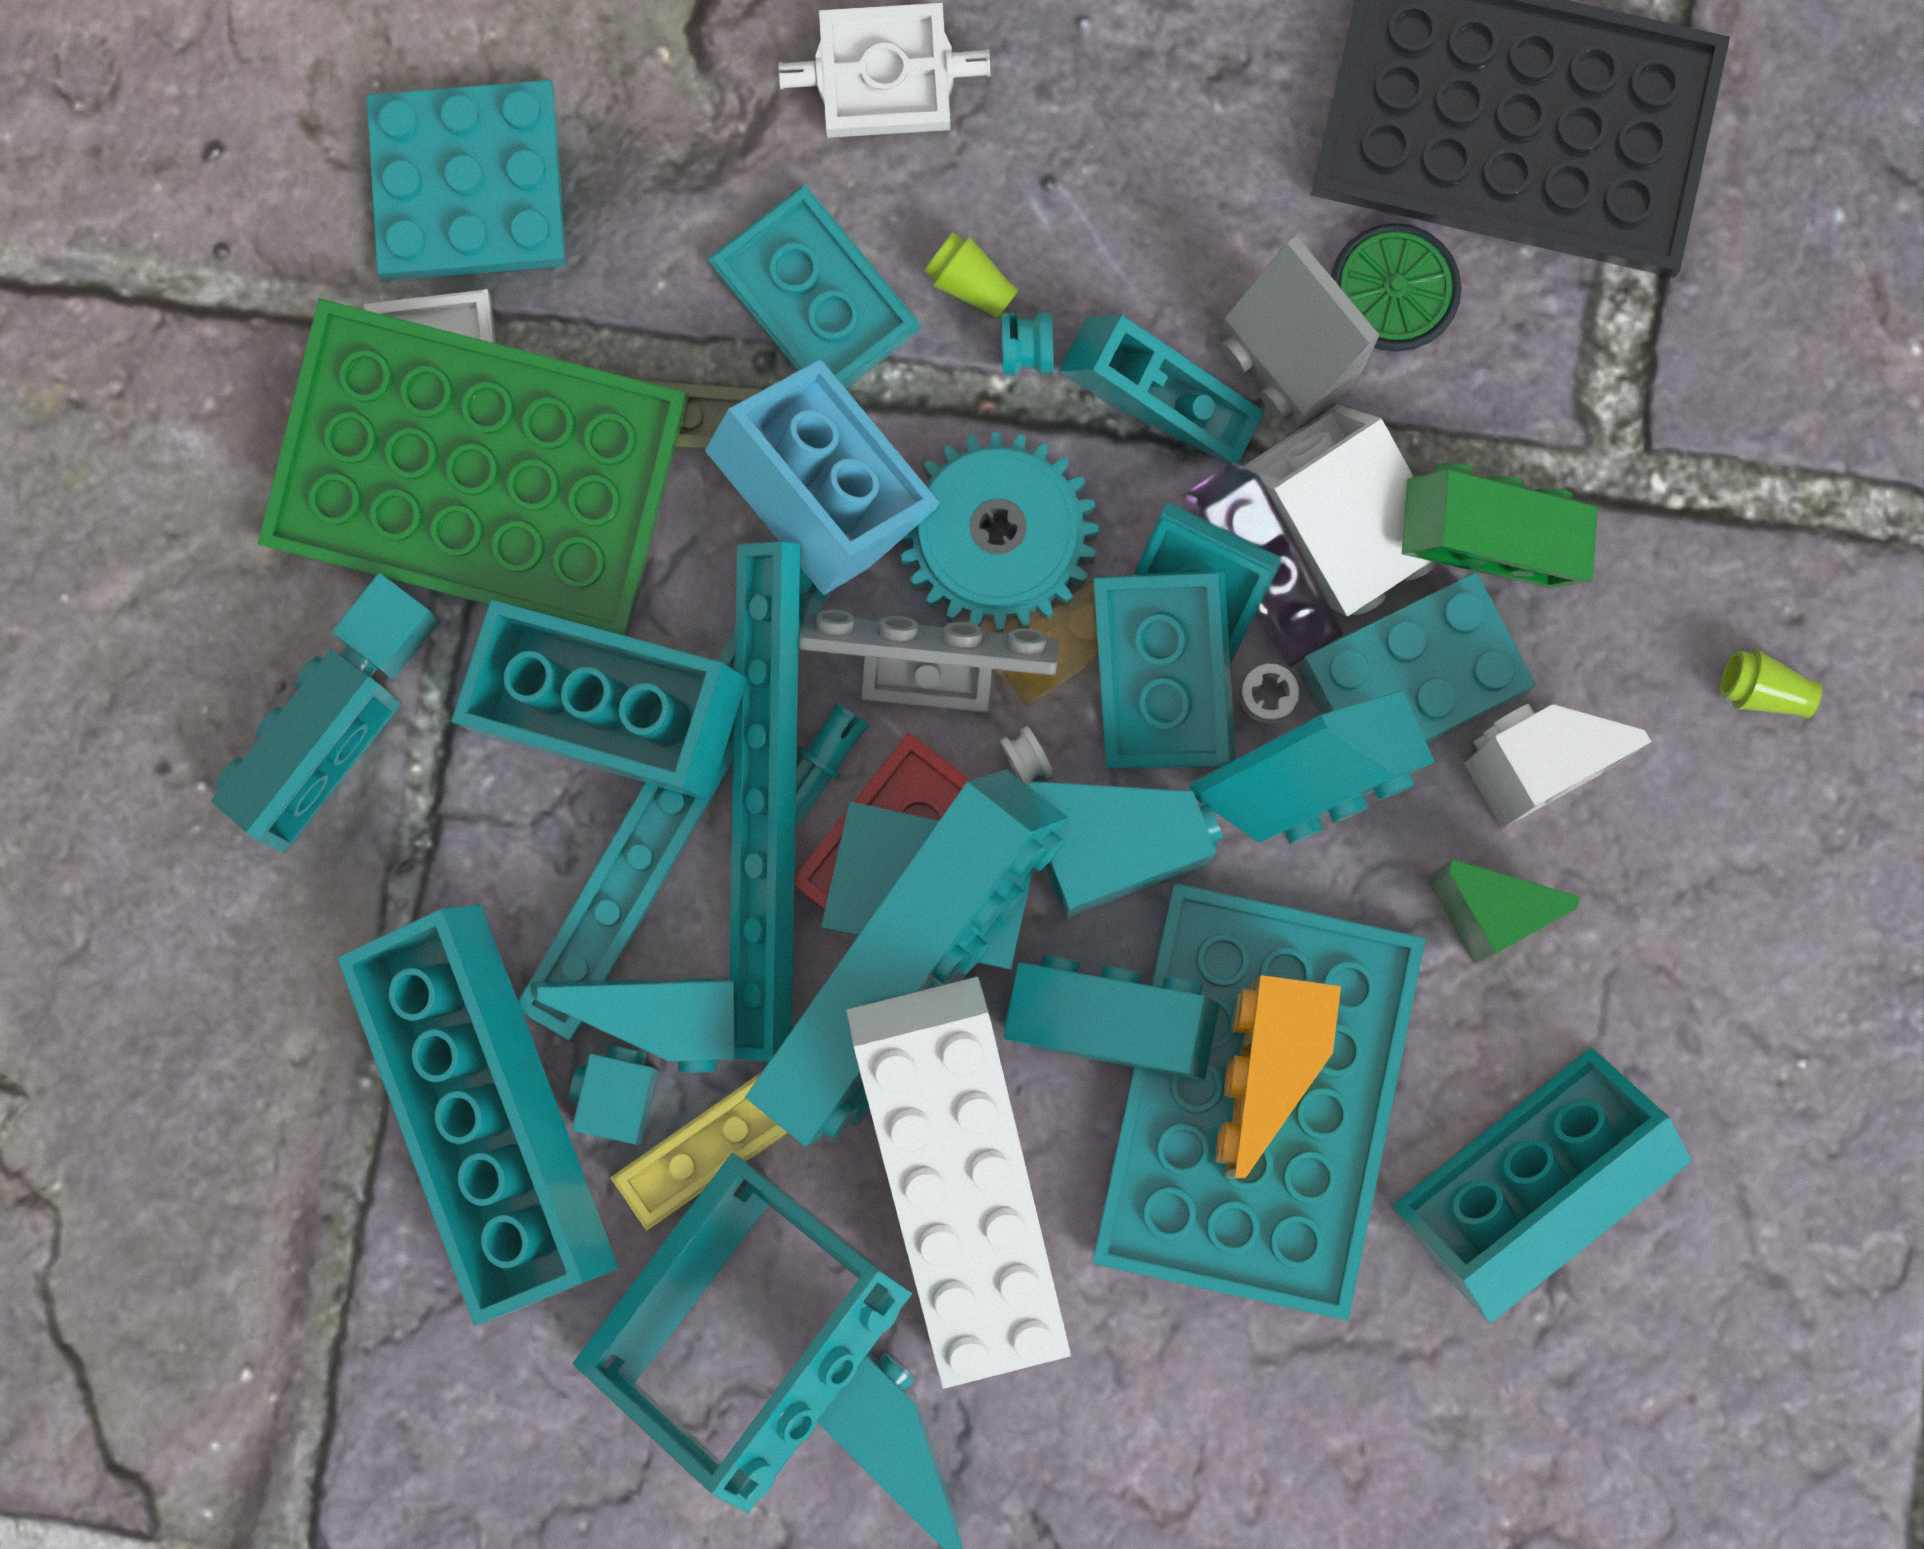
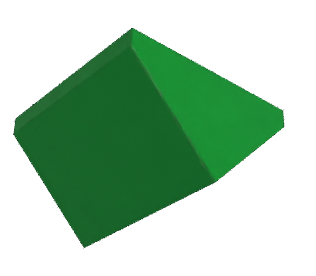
M1453 859L1433 873L1430 883L1474 963L1504 950L1577 909L1580 896Z

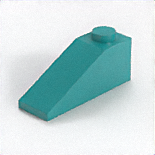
M1122 314L1086 317L1059 369L1060 373L1105 403L1230 466L1238 465L1265 412Z
M725 977L530 983L531 996L537 1001L669 1062H678L679 1072L717 1071V1060L735 1059L734 981Z

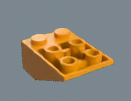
M1260 975L1249 984V990L1243 989L1242 993H1237L1232 1032L1243 1033L1240 1056L1234 1055L1233 1058L1228 1059L1224 1084V1097L1235 1098L1232 1122L1220 1123L1215 1157L1216 1162L1226 1164V1178H1246L1332 1055L1341 986Z

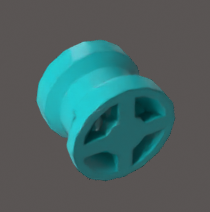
M1051 311L1038 312L1033 318H1019L1014 312L1001 313L1003 376H1015L1021 369H1035L1040 375L1053 374Z

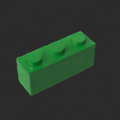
M1458 463L1437 464L1434 467V473L1407 479L1402 555L1549 589L1593 581L1598 507L1573 501L1572 492L1557 488H1542L1535 491L1523 488L1524 481L1522 479L1511 476H1490L1487 478L1473 476V467Z

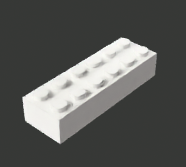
M974 977L847 1009L859 1070L942 1388L1070 1357V1349L990 1016L979 978Z

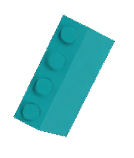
M1590 1047L1394 1203L1392 1207L1454 1287L1491 1324L1689 1165L1692 1160L1670 1117L1594 1048Z

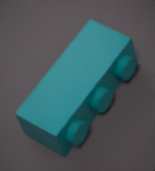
M1042 955L1040 966L1018 962L1003 1039L1025 1047L1205 1081L1220 1004L1201 995L1202 984L1164 977L1162 988L1139 984L1140 973L1109 966L1102 967L1101 977L1078 973L1079 962Z

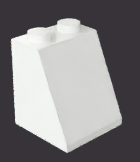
M1337 404L1235 471L1241 484L1325 605L1347 617L1351 614L1361 615L1376 608L1384 601L1386 597L1384 592L1402 580L1410 581L1427 574L1437 565L1436 562L1401 554L1407 479L1414 476L1382 418Z

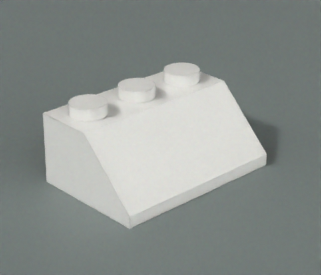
M1526 704L1497 720L1493 727L1483 732L1484 735L1473 742L1478 751L1464 762V765L1499 826L1503 829L1610 770L1649 744L1651 740L1645 730L1554 704L1534 713L1530 705Z

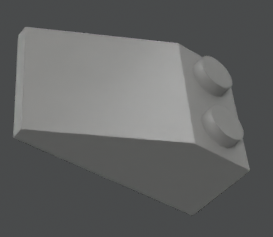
M1296 235L1282 247L1225 317L1220 333L1224 341L1220 344V347L1227 360L1238 372L1243 374L1248 370L1262 386L1263 390L1260 391V397L1272 415L1281 422L1288 418L1293 426L1299 430L1356 386L1380 335Z

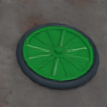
M1391 223L1377 225L1362 231L1341 250L1331 271L1333 280L1380 335L1374 348L1379 350L1398 352L1414 350L1429 344L1447 329L1460 305L1462 286L1459 269L1453 255L1439 239L1428 231L1413 225Z

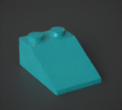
M870 1350L859 1364L853 1379L841 1388L817 1423L943 1549H963V1532L917 1396L909 1388L914 1382L915 1376L889 1350L880 1358Z

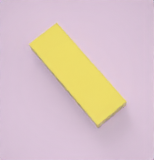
M761 1073L610 1177L646 1231H649L698 1197L732 1152L748 1162L788 1134V1132L745 1098Z

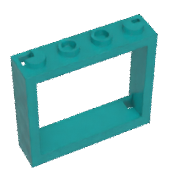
M732 1152L572 1364L706 1490L748 1514L757 1501L771 1489L775 1477L800 1443L804 1442L812 1434L818 1419L841 1388L853 1379L859 1364L882 1333L894 1324L900 1309L912 1293L770 1178ZM745 1179L748 1182L738 1196L734 1195ZM770 1206L859 1279L725 1459L721 1461L645 1392L636 1381L763 1212ZM611 1355H615L616 1358L610 1366L605 1368L604 1365Z

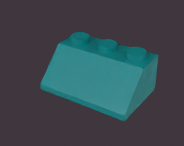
M331 648L323 659L316 656L302 669L295 681V687L298 688L297 692L283 709L279 706L274 708L262 720L255 733V737L259 740L244 759L237 757L225 767L215 784L219 791L211 800L216 807L255 840L283 854H286L402 705L399 700L379 683Z
M1404 690L1321 714L1192 782L1188 787L1190 791L1194 792L1196 800L1202 804L1209 803L1215 813L1259 843L1285 834L1290 845L1323 831L1324 827L1320 820L1323 817L1330 815L1332 822L1335 823L1368 809L1369 806L1365 797L1374 792L1380 801L1415 786L1411 774L1435 763Z

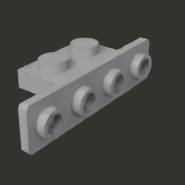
M836 609L822 610L817 614L805 615L799 637V648L802 650L865 656L861 700L988 712L992 669L1048 675L1056 674L1059 646L1058 639L1047 638L1044 633L1034 629H1014L1006 634L982 631L979 626L966 622H953L944 627L918 625L916 620L905 616H887L880 621L856 619L851 613Z

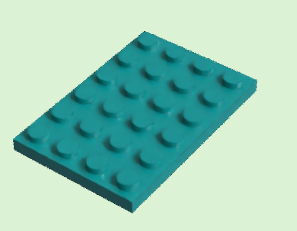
M1173 883L1151 986L1162 988L1164 977L1196 982L1203 985L1201 995L1220 1004L1206 1078L1204 1081L1133 1067L1092 1264L1349 1321L1426 938ZM1260 975L1341 986L1332 1055L1246 1178H1226V1164L1216 1162L1215 1157L1220 1123L1232 1122L1235 1098L1224 1097V1084L1228 1059L1233 1058L1234 1055L1240 1056L1243 1033L1232 1032L1237 993H1242L1243 989L1249 990V984Z

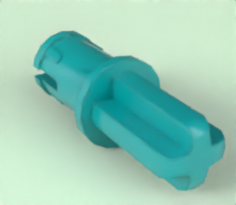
M837 702L807 749L804 750L800 747L797 751L801 757L796 763L795 825L800 824L832 777L836 780L840 779L842 775L837 770L864 731H867L870 727L868 723Z

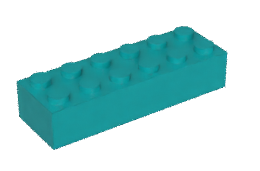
M1007 769L967 781L745 1098L805 1147L826 1135L835 1139L849 1123L854 1126L860 1124L870 1113V1108L853 1046L846 1010L949 984L958 971L964 975L967 974L988 948L989 944L982 937L995 920H998L1000 923L1006 921L1023 900L1026 892L1019 885L1033 867L1041 871L1061 847L1063 839L1057 835V832L1068 817Z
M482 905L440 909L337 957L473 1325L477 1326L516 1312L618 1270V1263Z

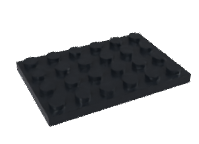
M1355 0L1310 195L1675 278L1681 270L1730 36L1569 0Z

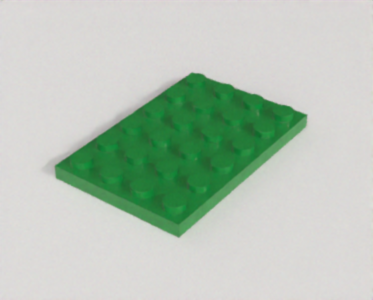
M318 298L258 545L377 575L380 572L389 579L489 604L490 600H495L628 637L689 394Z

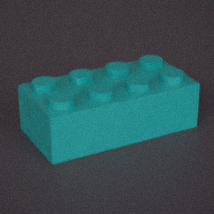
M490 600L451 722L483 737L709 801L748 678L719 661Z

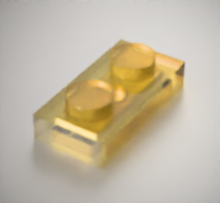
M1094 580L1073 594V600L1068 605L1062 602L1052 609V618L1046 620L1042 616L1029 625L1028 629L1040 631L1047 638L1059 640L1056 674L1048 675L1000 670L1026 707H1029L1099 657Z

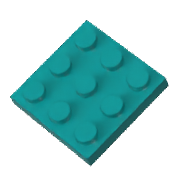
M552 80L367 95L377 275L381 281L567 266L556 98Z

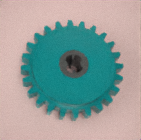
M992 432L990 447L980 448L974 435L967 436V452L959 455L948 444L943 447L946 464L939 467L936 463L929 460L923 464L924 472L929 479L925 485L940 504L929 516L899 541L905 544H913V548L901 554V562L903 567H919L920 570L915 572L910 578L911 586L914 590L927 585L930 586L931 591L926 598V605L930 609L938 606L943 601L949 605L947 611L948 622H955L963 612L970 615L971 624L981 627L983 619L993 620L996 633H1004L1006 620L1016 618L1020 628L1029 629V614L1037 611L1045 621H1049L1053 618L1051 601L1056 599L1066 606L1072 603L1073 595L1067 587L1069 582L1080 586L1085 585L1088 574L1078 566V563H1094L1097 550L1084 545L1083 541L1097 538L1099 525L1083 522V518L1088 517L1094 512L1095 503L1093 499L1078 501L1077 496L1085 488L1084 478L1081 476L1067 481L1064 476L1069 469L1070 461L1064 457L1051 465L1047 461L1049 445L1043 442L1033 454L1025 451V435L1018 434L1012 447L1002 446L1000 433ZM993 522H1004L1007 524V534L1014 538L1009 540L1004 536L1003 545H993L989 543V532L983 528L987 526L989 530H992Z

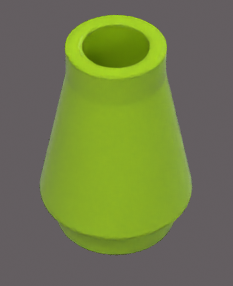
M954 231L924 270L928 276L935 280L933 287L986 311L995 319L999 318L1019 291L1017 287L1007 280L970 236L967 240H964Z
M1754 648L1750 652L1736 650L1731 655L1721 677L1720 695L1722 698L1731 700L1735 709L1792 714L1809 719L1819 706L1822 697V685L1819 682L1804 677L1761 650Z

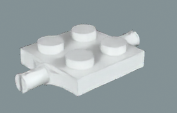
M943 3L819 10L821 41L815 55L816 61L779 62L780 89L818 87V92L825 105L827 138L950 130L949 95L954 84V78L991 76L989 49L952 52V47L944 32Z

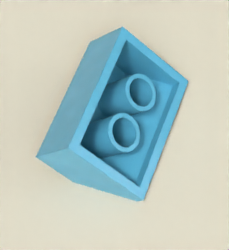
M821 359L729 408L705 449V452L778 541L800 543V568L823 596L870 568L940 504L928 487Z

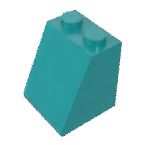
M1049 782L1026 784L1068 817L1057 832V835L1063 839V843L1055 856L1045 866L1065 920L1207 867L1217 854L1215 848L1217 847V841L1222 840L1220 827L1210 804L1207 803L1199 806L1193 791Z

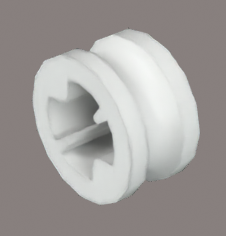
M1267 663L1257 666L1248 673L1240 688V702L1243 711L1250 719L1261 724H1274L1284 720L1294 709L1299 696L1296 678L1288 669L1279 664ZM1264 678L1275 679L1277 682L1274 688L1282 684L1285 689L1286 696L1278 700L1276 710H1265L1261 708L1264 700L1256 704L1253 699L1252 692L1260 689Z
M1028 726L1020 729V736L1015 740H1009L1007 737L999 740L1001 749L1014 774L1023 783H1032L1038 776H1043L1046 779L1054 776L1053 769L1042 747Z

